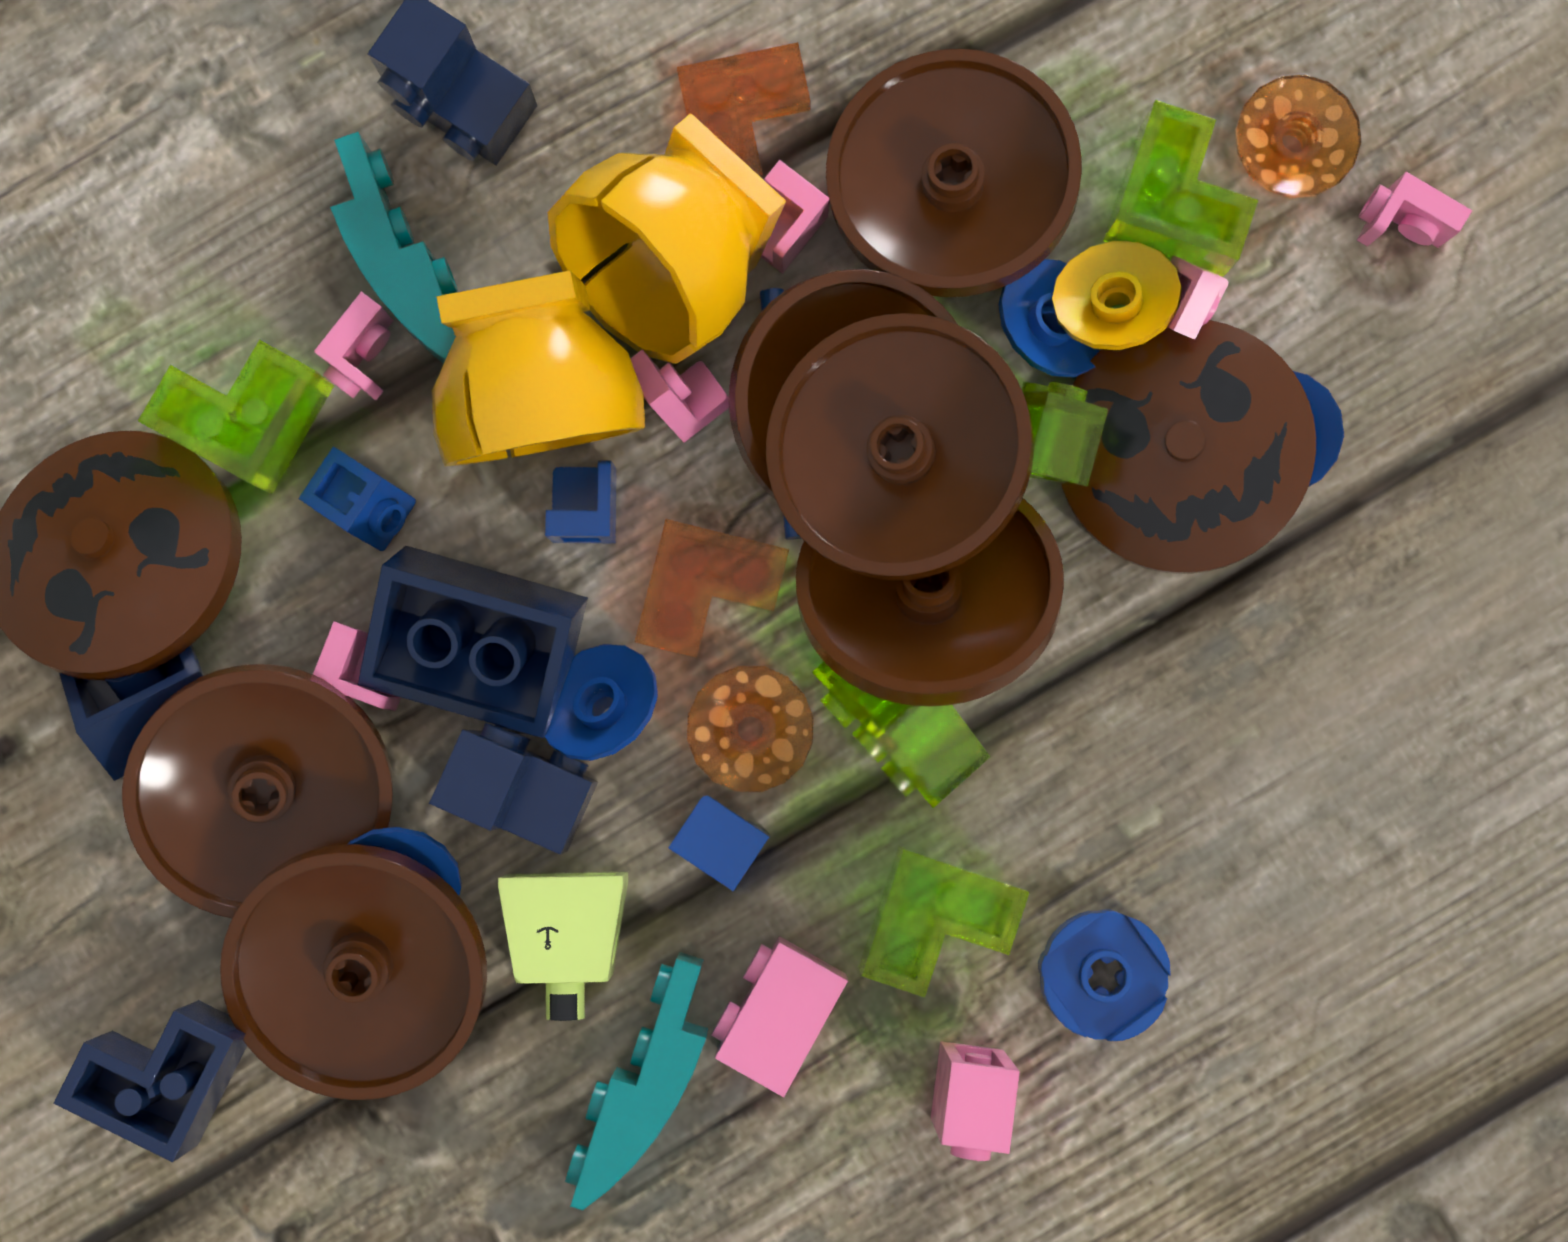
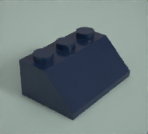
M405 545L382 564L358 685L544 738L575 655L588 597Z

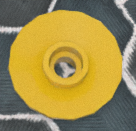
M1111 241L1089 247L1069 260L1056 278L1052 302L1059 325L1072 339L1094 349L1122 350L1142 345L1167 328L1179 308L1182 287L1176 267L1161 251L1140 242ZM1117 304L1126 305V306L1121 307V308H1115V309H1114V308H1110V307H1112L1113 305H1117Z

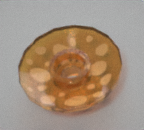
M1306 74L1281 76L1259 87L1242 107L1235 129L1237 154L1248 175L1267 191L1291 199L1316 197L1337 186L1354 167L1362 143L1359 117L1348 97L1330 82ZM1287 135L1296 137L1301 143V151L1297 153L1289 151L1283 145V137Z
M737 666L716 674L698 691L688 713L687 741L696 764L713 782L736 792H763L784 784L803 766L813 744L814 718L805 694L787 676L765 666ZM747 717H755L763 725L761 737L753 742L743 740L738 731L740 722Z

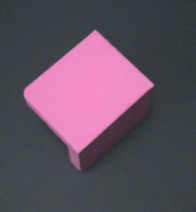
M779 160L764 178V181L782 196L786 203L761 258L783 274L828 217L830 198Z
M333 621L313 675L325 680L343 695L381 709L396 711L401 697L358 685L368 633Z

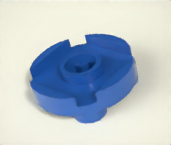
M1111 909L1079 913L1066 920L1052 933L1047 941L1045 950L1040 954L1038 960L1043 998L1054 1016L1073 1033L1095 1040L1124 1041L1144 1032L1163 1012L1167 1001L1165 994L1169 986L1168 975L1171 976L1170 960L1164 945L1157 935L1137 919ZM1098 959L1106 964L1116 960L1121 968L1114 975L1118 986L1110 992L1102 985L1096 986L1094 989L1089 985L1088 979L1094 974L1091 965Z

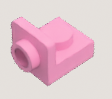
M1405 172L1389 188L1379 184L1373 191L1358 216L1367 223L1358 236L1357 241L1368 247L1386 231L1391 221L1399 225V232L1410 241L1425 246L1432 244L1439 248L1461 231L1472 210L1410 173Z
M1173 255L1170 262L1176 267L1182 292L1179 308L1167 327L1192 339H1196L1202 325L1211 320L1216 312L1218 304L1228 286V281L1211 271Z
M362 291L314 352L330 365L323 373V376L353 399L360 390H363L374 400H377L383 390L358 370L357 366L363 359L371 361L381 352L390 337V331L387 328L394 320L379 304Z
M643 349L630 358L642 388L643 397L684 443L729 408V396L702 361L696 362L680 375L669 362L659 369Z

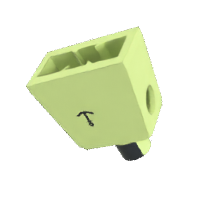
M628 872L506 874L498 878V889L516 983H546V1020L572 1021L584 1019L585 982H606L612 977L628 886Z

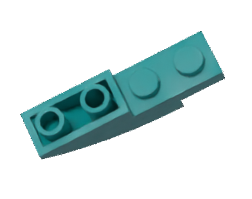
M359 132L335 139L334 141L354 196L352 200L330 207L342 238L359 270L380 300L422 346L444 363L456 336L452 328L441 323L436 296L458 292L450 266L445 257L435 259L424 241L405 247L414 243V238L401 206L394 209L391 208L385 188L393 186L394 180L382 150L371 151Z
M679 952L674 967L661 964L650 998V1002L661 1005L654 1030L644 1026L641 1027L630 1061L631 1065L641 1067L640 1074L616 1067L609 1084L597 1081L585 1117L586 1120L596 1122L589 1147L577 1144L565 1179V1183L576 1186L570 1207L584 1210L610 1190L646 1152L677 1107L694 1073L709 1030L708 1028L685 1021L704 959Z

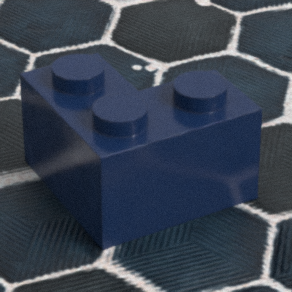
M404 0L367 53L381 76L377 83L394 98L391 106L401 116L418 127L423 128L428 121L445 132L443 140L453 150L471 161H475L477 156L480 155L497 166L538 106L528 82L478 51L466 24L429 0Z
M485 723L482 731L462 729L429 804L489 831L501 828L561 855L568 851L598 781L585 776L589 766L587 763L578 759H570L557 750H553L550 759H546L526 750L531 740L530 738L506 727Z
M200 1000L173 1011L154 1051L112 1030L83 1043L53 1104L173 1163L198 1146L247 1047L243 1041L246 1033L235 1028L228 1014Z

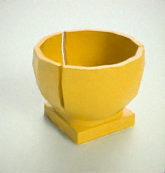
M690 113L673 127L665 154L617 153L584 171L547 212L550 245L562 271L570 270L581 280L595 266L623 245L628 244L623 252L584 283L586 285L590 311L605 329L637 352L643 349L650 358L677 364L719 337L744 305L747 276L757 266L786 200Z
M570 270L436 296L441 323L452 328L456 336L432 389L433 435L444 466L468 465L508 458L506 450L509 449L512 458L601 441L637 432L645 428L643 391L630 356L590 316L583 313L590 311L586 285Z

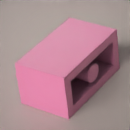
M779 936L772 949L763 944L760 945L743 976V979L752 983L750 990L741 1006L729 1001L711 1036L721 1041L717 1047L715 1059L778 1095L785 1097L845 988L848 979L846 973Z
M940 1041L931 1121L941 1145L951 1146L950 1154L953 1156L974 1161H989L991 1152L1010 1154L1020 1071L1004 1050Z

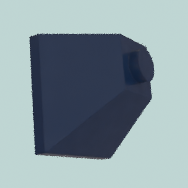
M193 645L170 661L144 673H135L105 680H86L59 673L77 735L114 781L124 776L132 747L146 722L157 708L182 687L204 676Z

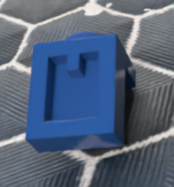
M334 446L298 498L346 532L379 551H384L393 537L401 530L407 516L416 503L415 498Z

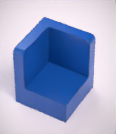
M598 460V467H556L553 470L552 510H546L545 536L552 543L616 544L617 469L612 460Z
M706 795L699 800L668 848L734 891L770 837V834L750 820L746 821L712 797Z

